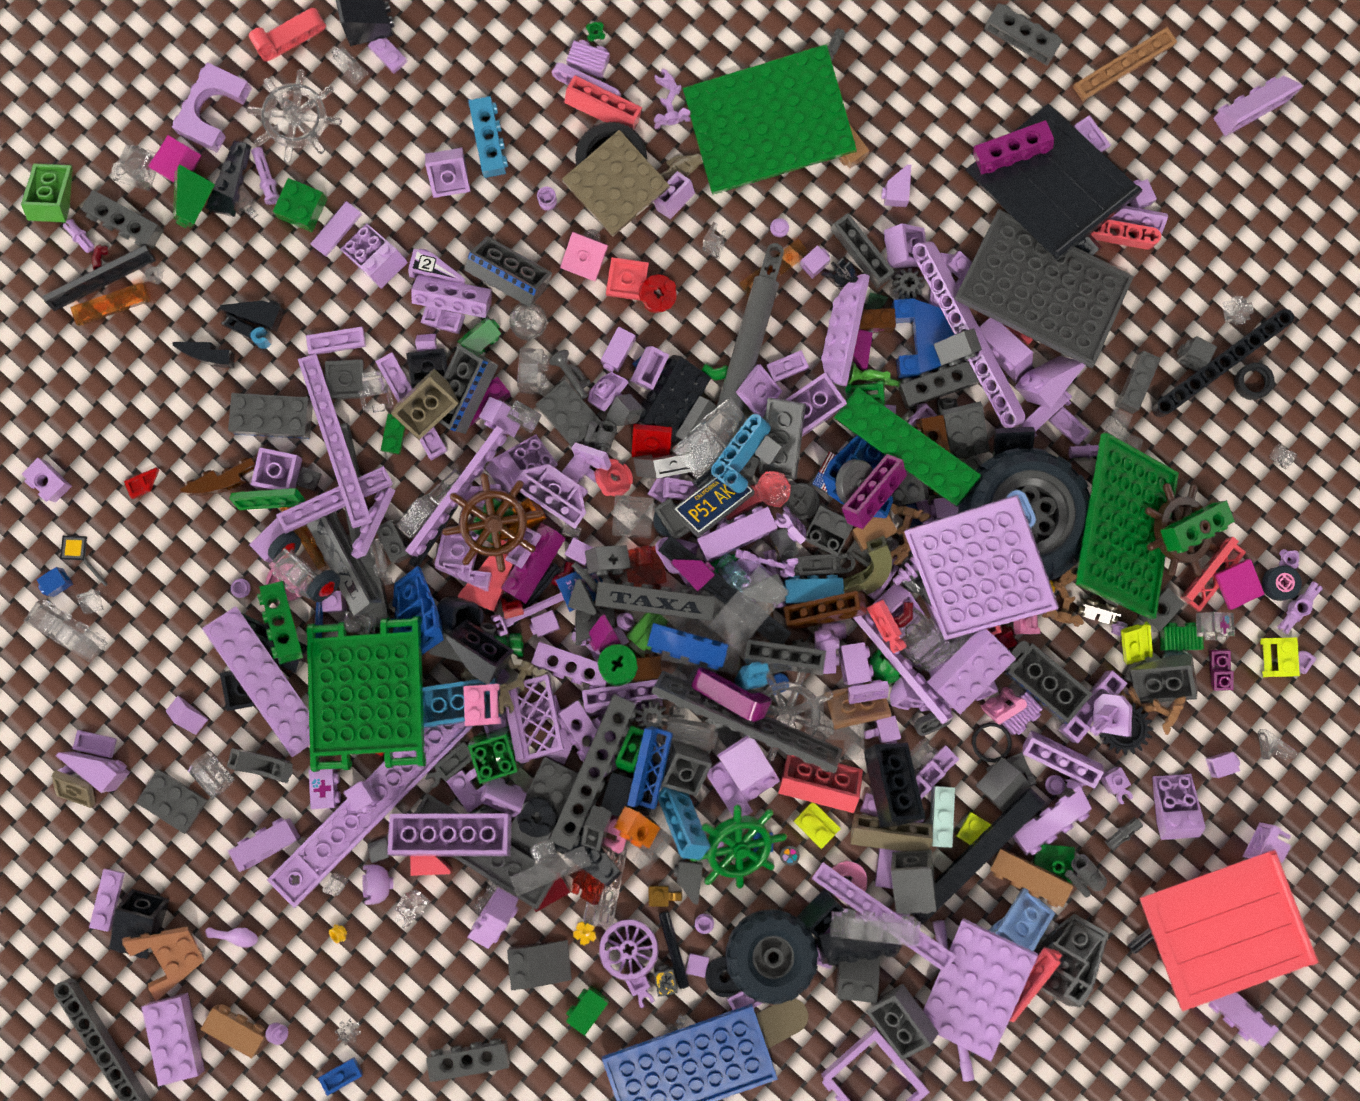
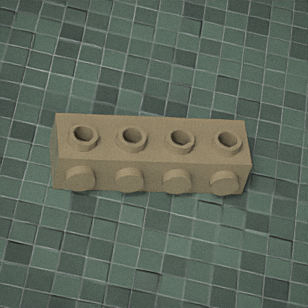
M854 814L851 826L852 845L896 851L930 850L933 841L932 824L911 822L900 826L880 827L878 817Z

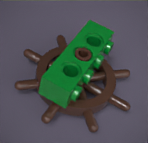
M1165 483L1163 485L1167 501L1162 504L1158 511L1150 507L1145 509V513L1155 519V541L1149 543L1147 549L1152 551L1159 547L1161 552L1171 560L1168 568L1169 576L1176 574L1178 563L1188 562L1191 563L1195 576H1202L1203 572L1198 560L1205 555L1208 549L1213 552L1220 550L1218 545L1211 542V537L1215 536V532L1227 530L1228 525L1235 522L1227 500L1213 502L1203 507L1195 500L1198 489L1196 485L1190 486L1187 497L1175 498L1170 484ZM1178 506L1184 507L1183 515H1181ZM1171 513L1173 514L1175 521L1169 518Z

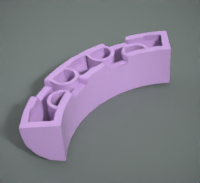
M903 677L895 682L890 693L891 706L904 710H909L910 707L919 708L920 711H931ZM995 681L976 698V701L998 692ZM939 695L938 699L942 703L948 705L950 709L953 708L941 695Z

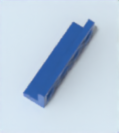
M653 726L644 729L627 805L632 807L641 805L653 810L656 809L673 732ZM658 733L667 736L665 744L661 747L656 741ZM656 752L662 758L661 763L655 766L652 760V756ZM652 771L657 776V781L653 785L648 780V773ZM650 790L653 796L652 803L643 801L644 792Z

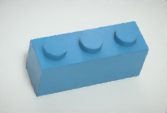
M818 575L807 576V579H800V576H789L788 580L784 581V585L789 593L785 596L787 599L785 604H800L844 594L843 578H838V575H827V579H819Z

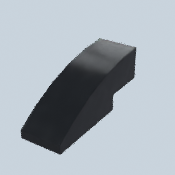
M172 342V346L199 362L211 366L234 369L235 354L230 350H216V346L211 342Z

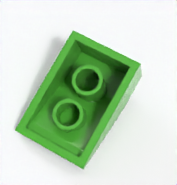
M33 164L21 202L27 221L66 222L70 209L71 165Z

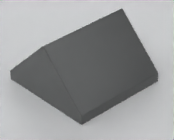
M1001 758L975 786L1004 813L1031 785L1020 771L1004 758Z

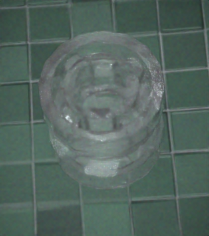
M1279 443L1269 455L1270 460L1273 462L1277 461L1284 469H1287L1297 457L1295 452L1288 451L1282 443Z

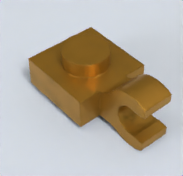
M649 886V907H668L669 901H682V891L669 892V886Z

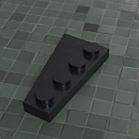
M233 141L205 209L210 212L235 217L236 210H234L235 203L239 202L240 195L237 193L239 185H243L244 181L242 172L247 168L251 151L249 144Z
M573 822L565 825V829L568 831H573L576 828ZM581 827L578 833L581 835L578 845H573L571 850L551 841L547 842L548 845L607 887L622 874L602 847L600 851L581 845L583 827Z

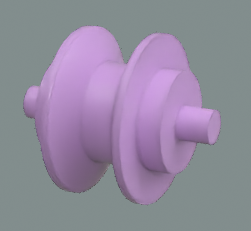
M272 1023L266 1030L265 1036L267 1041L275 1045L284 1043L288 1037L287 1027L280 1023Z

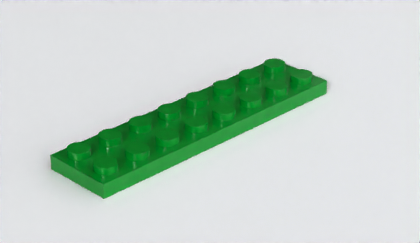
M858 387L846 401L847 404L834 417L835 420L885 456L888 454L902 459L905 466L904 469L956 507L960 505L981 478L978 472Z

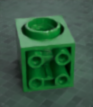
M509 726L471 738L468 748L479 783L518 772L520 762L516 761Z

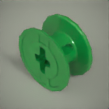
M620 644L611 645L602 651L598 659V670L608 684L623 686L631 682L636 676L638 669L637 660L633 651L627 646ZM620 659H622V667H617L616 671L613 672L615 669L614 663L618 664Z

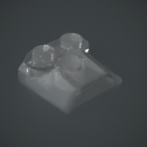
M125 145L118 162L112 167V179L150 191L156 172L148 166L156 153L137 146Z

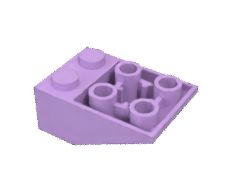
M367 223L340 249L380 288L384 287L408 263L394 246Z
M534 435L493 458L487 465L486 470L496 484L501 485V490L509 493L513 488L511 485L522 470L550 464L555 468L558 464L539 437Z
M1181 774L1152 777L1156 821L1161 840L1200 837L1206 827L1192 775Z

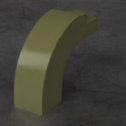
M885 536L866 542L871 562L864 571L843 579L845 593L864 589L868 595L879 589L888 579L892 569V557Z

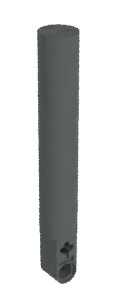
M778 243L768 246L760 275L755 276L715 411L716 414L725 418L740 420L745 403L736 391L756 366L778 291L779 283L776 280L784 254L783 247ZM778 251L780 256L774 258L770 255V252ZM771 265L773 266L772 272L770 275H768L767 271L769 270V267Z

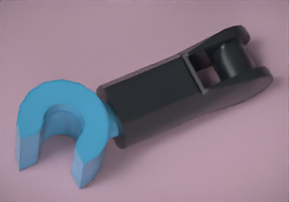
M228 313L226 314L225 321L221 322V325L252 339L261 349H266L271 345L266 338L262 337L268 333L263 327L255 328Z

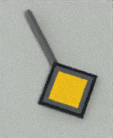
M63 535L60 560H82L100 582L107 586V582L85 558L87 536Z

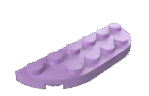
M866 274L856 276L859 279L855 283L848 282L833 301V309L821 360L824 372L829 379L840 386H847L870 278Z

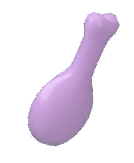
M208 927L205 931L208 938L224 939L243 948L254 946L258 941L257 935L247 928H235L225 932Z

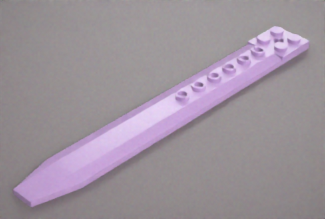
M505 669L498 675L499 685L506 684L511 676ZM465 723L424 728L426 766L402 765L386 768L384 761L365 780L369 781L380 799V802L376 804L377 808L369 813H356L347 799L267 881L293 908H296L474 726H465ZM416 751L393 752L394 758L417 757ZM292 875H295V876L299 875V876H300V878H299L300 883H299V884H298V883L292 884V882H291V881L293 880V878L291 877Z

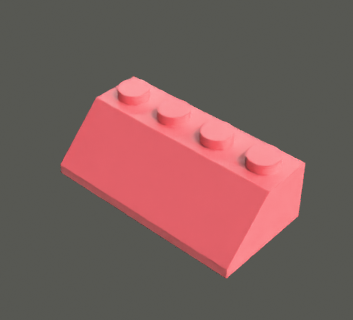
M786 755L778 794L854 813L860 799L863 769L839 763L835 773L826 772L819 766L805 763L794 755Z

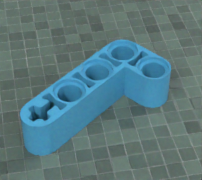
M758 414L751 415L713 464L711 469L712 475L736 493L745 491L748 481L740 474V471L755 453L765 436L769 434L771 430L770 424Z

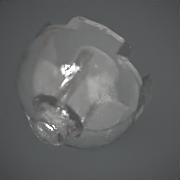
M519 303L511 311L509 323L515 336L522 340L530 341L544 333L547 319L543 309L536 303H533L531 307Z

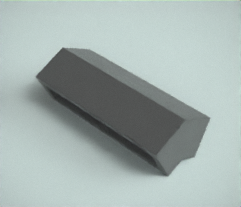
M699 396L675 435L678 440L694 447L716 411L717 406L708 399Z

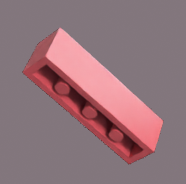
M576 75L566 89L564 103L603 122L623 123L633 130L639 123L642 107Z

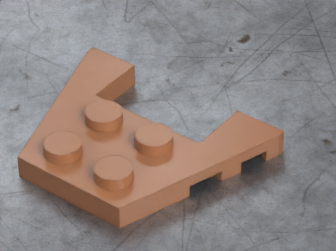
M188 927L161 931V934H143L138 938L130 939V937L122 939V943L130 957L151 948L164 970L165 976L148 983V989L155 1001L159 1000L205 961L204 955Z

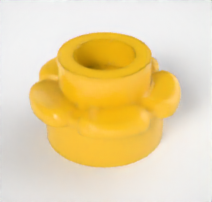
M335 924L329 930V935L335 943L344 942L347 931L342 925Z

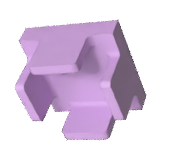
M1259 823L1242 857L1249 859L1271 850H1276L1280 863H1283L1291 846L1278 839V836L1290 839L1291 835L1283 832L1275 825Z

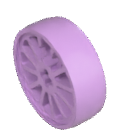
M633 919L618 921L612 924L601 938L599 945L601 962L604 968L618 979L628 981L640 979L653 969L658 959L659 946L657 938L653 931L640 921ZM635 926L637 929L630 941L628 927ZM621 927L626 929V941L617 931ZM642 929L646 932V936L635 943L638 932ZM613 932L616 933L622 944L609 939ZM648 937L650 938L651 946L638 947L640 943ZM607 942L616 945L606 951ZM627 944H629L630 947L634 946V950H632V955L624 953ZM653 949L652 957H647L638 951ZM612 950L620 951L621 957L618 961L610 959ZM637 955L650 961L645 968L636 958ZM628 959L630 974H623L622 970ZM632 959L641 968V971L635 974L633 973ZM622 962L619 971H616L612 967V965H617Z

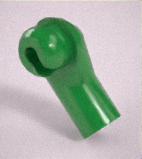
M706 363L701 371L711 377V379L718 381L725 379L728 366L724 365L714 369Z

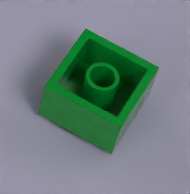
M288 178L273 209V213L280 220L313 232L327 202V198L322 191Z

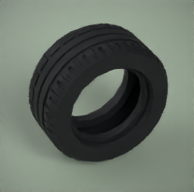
M619 122L600 123L587 130L579 140L575 153L576 166L618 130L624 134L647 160L646 147L642 138L631 127Z

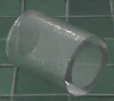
M565 523L562 535L579 540L582 528L577 526L574 529Z

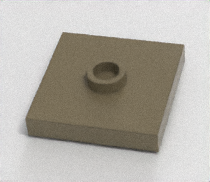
M57 770L53 772L51 776L56 796L93 808L96 802L93 786L90 783Z

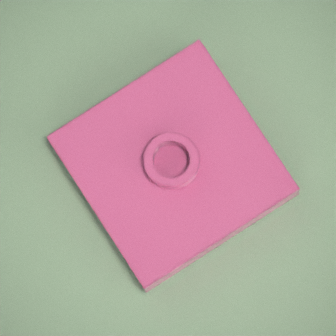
M572 232L560 268L596 281L608 245Z

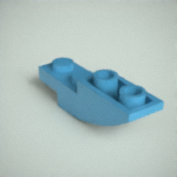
M755 662L743 666L734 679L735 684L744 690L766 686L768 684L766 678L769 672L768 664Z

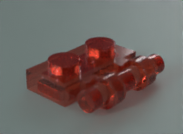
M578 866L579 870L576 878L573 879L571 893L578 895L580 889H582L580 897L592 905H598L605 884L589 873L586 880L583 881L586 871Z

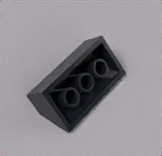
M908 743L874 744L863 753L880 827L900 826L925 819Z

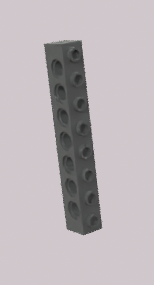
M615 693L613 694L549 841L569 850L572 849L573 845H578L581 835L578 833L581 827L584 828L588 819L586 815L589 809H592L593 805L595 806L597 799L594 798L597 791H602L605 781L602 779L605 773L609 774L613 763L610 762L613 754L617 756L621 748V744H618L621 736L625 738L629 730V726H627L629 718L633 719L637 712L635 702ZM615 713H622L624 720L620 723L613 720ZM607 731H614L616 738L609 741L605 738V733ZM605 749L608 752V756L601 759L597 756V751ZM597 767L600 770V774L593 777L589 774V769ZM585 785L592 788V792L588 795H584L581 792V788ZM575 804L583 805L584 810L580 813L574 812L572 807ZM567 822H573L576 828L573 831H568L564 825Z

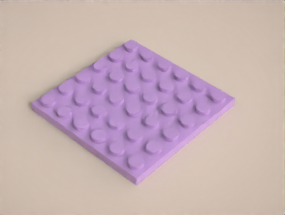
M1018 495L904 531L944 640L1053 611L1059 607Z

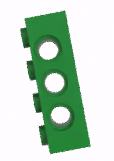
M283 581L260 586L261 593L257 594L259 604L264 605L265 611L262 612L264 623H269L270 629L266 630L268 639L274 642L275 647H271L273 658H278L279 664L303 658ZM272 603H279V606L276 608L269 607ZM277 620L284 621L280 626L274 625ZM281 638L289 639L288 642L284 644L279 643V640Z

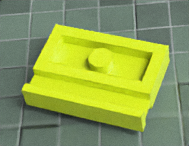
M1144 622L1143 625L1137 624L1121 629L1123 660L1127 665L1145 660L1146 657H1153L1151 625L1148 622Z
M813 802L793 820L821 849L841 830Z
M970 812L956 837L971 845L991 824Z

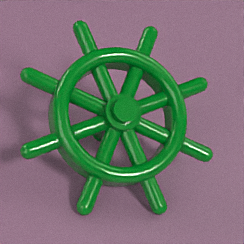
M735 805L733 808L734 817L720 823L716 828L707 823L702 825V830L710 834L707 839L710 848L701 860L707 859L713 869L704 880L706 885H710L721 875L728 878H736V886L741 889L744 886V876L755 872L761 866L768 870L775 868V865L767 860L771 852L772 843L785 841L787 835L780 833L770 836L764 824L773 816L774 812L772 809L766 810L757 819L752 816H742L741 806ZM742 829H749L744 836H742ZM757 832L760 833L761 838L751 840ZM721 841L728 845L717 848ZM759 847L756 853L750 849ZM727 854L721 862L716 859V856ZM746 857L750 858V859H748L747 861L743 862V859H744V858H746ZM735 858V865H729V863ZM690 859L692 862L699 861L697 859Z

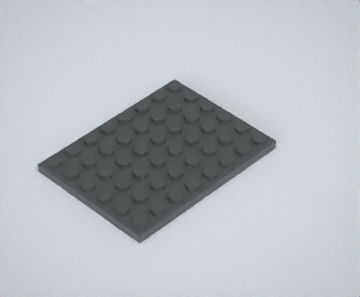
M998 209L954 299L1093 368L1134 276L1076 247L1056 260L1010 214Z

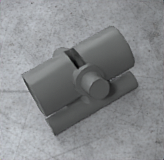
M591 421L583 445L607 452L608 455L617 432V426L613 422L602 421L598 431H595L597 423Z
M1083 854L1076 856L1072 861V868L1077 872V875L1071 870L1065 873V876L1084 897L1091 895V892L1086 887L1087 885L1093 891H1101L1107 885L1106 877Z

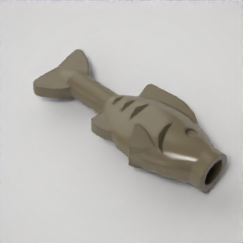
M699 153L675 156L666 162L669 168L660 175L666 180L678 171L685 177H688L699 165L703 164Z

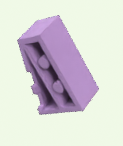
M281 817L272 822V827L268 829L264 827L255 832L256 836L250 839L247 837L239 841L238 846L228 851L239 872L251 868L301 839L290 818L284 820Z
M498 887L474 922L468 938L486 948H489L493 942L496 943L501 932L508 926L510 918L515 916L518 910L516 904L519 898Z
M1237 992L1210 1001L1208 1004L1215 1013L1218 1014L1220 1012L1225 1016L1223 1020L1229 1026H1235L1239 1029L1238 1034L1244 1040L1248 1041L1250 1039L1263 1048L1279 1030L1275 1025L1268 1023L1263 1018V1015L1259 1011L1256 1012Z

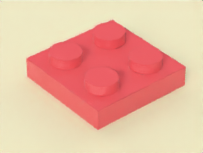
M611 257L606 296L640 301L639 288L641 283L647 279L649 263Z

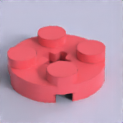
M609 459L611 467L608 471L601 468L595 470L596 483L605 496H622L630 489L633 483L632 472L627 465L618 463L619 460ZM611 474L617 477L616 481L611 478Z

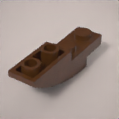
M244 458L238 462L237 466L224 469L221 475L214 470L205 471L197 480L187 481L180 491L186 495L205 496L235 489L246 483L243 476L254 470L256 460Z

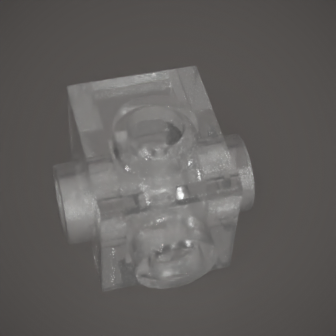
M1235 296L1231 300L1223 302L1224 318L1227 324L1234 323L1235 325L1246 323V320H1251L1250 314H1254L1252 302L1249 303L1247 298Z

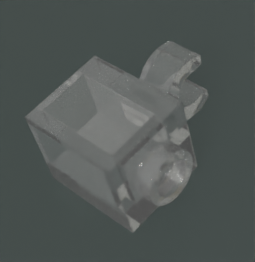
M417 889L404 893L395 908L399 913L395 918V922H399L403 918L404 925L402 928L409 927L412 920L423 915L431 901Z

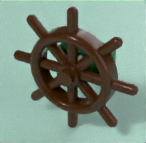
M482 473L480 475L482 491L477 492L468 500H465L456 493L450 494V499L462 507L459 525L444 528L442 533L445 536L461 533L464 541L470 547V550L462 560L464 565H469L474 556L479 553L485 556H495L498 571L504 572L506 569L504 554L509 553L518 545L531 553L535 552L536 547L523 537L526 532L527 520L541 518L543 511L536 510L525 513L522 505L515 498L524 486L522 480H518L508 493L500 489H491L488 474ZM482 500H485L482 508L484 512L475 506ZM510 505L513 506L517 514L513 515L515 512L509 507ZM472 513L476 517L472 523L467 524L468 516ZM518 522L516 533L507 528L506 524ZM469 531L479 535L476 541L472 538ZM502 533L511 540L501 545L499 534ZM488 541L493 544V547L484 546L483 543Z

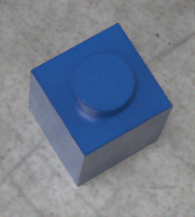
M59 567L53 568L36 579L41 593L51 597H55L73 585L64 568Z

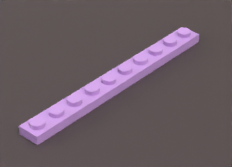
M316 354L300 358L298 362L352 527L354 529L372 523Z

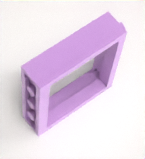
M875 1027L821 1073L824 1079L822 1081L823 1085L829 1091L832 1089L837 1094L835 1096L837 1101H851L832 1078L873 1041H876L917 1089L906 1101H920L929 1093L926 1086L909 1066L899 1058L891 1045Z

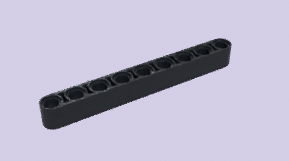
M1282 309L1210 361L1209 364L1199 369L1157 400L1152 406L1153 414L1157 417H1164L1173 412L1294 321L1293 312L1289 309ZM1280 316L1285 319V323L1280 320ZM1265 327L1269 328L1270 334L1265 331ZM1250 337L1255 340V345L1250 342ZM1235 348L1240 351V356L1235 353ZM1220 359L1225 361L1226 367L1220 364ZM1205 370L1210 372L1211 378L1205 375ZM1190 381L1196 384V389L1190 386ZM1175 392L1181 395V400L1176 399ZM1160 403L1166 406V411L1161 410Z
M1032 788L1027 789L935 880L936 912L1044 806L1045 801ZM918 912L911 913V915L922 925L936 912L928 914Z

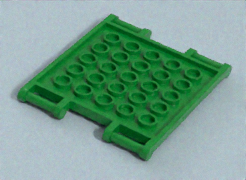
M420 616L395 620L382 618L380 621L381 634L347 636L348 624L346 621H340L338 624L316 625L311 623L307 625L310 769L312 772L326 769L351 770L352 761L350 754L384 753L386 768L402 765L426 766L421 655L422 620ZM412 626V632L389 633V629L393 627ZM338 631V637L316 638V633ZM416 751L417 757L394 758L393 752ZM341 755L342 761L320 762L319 756Z

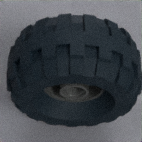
M760 910L744 917L735 929L732 930L726 946V965L733 982L746 996L764 1004H783L799 997L810 986L818 968V948L811 931L806 928V925L800 919L781 910ZM774 951V957L768 960L769 953Z

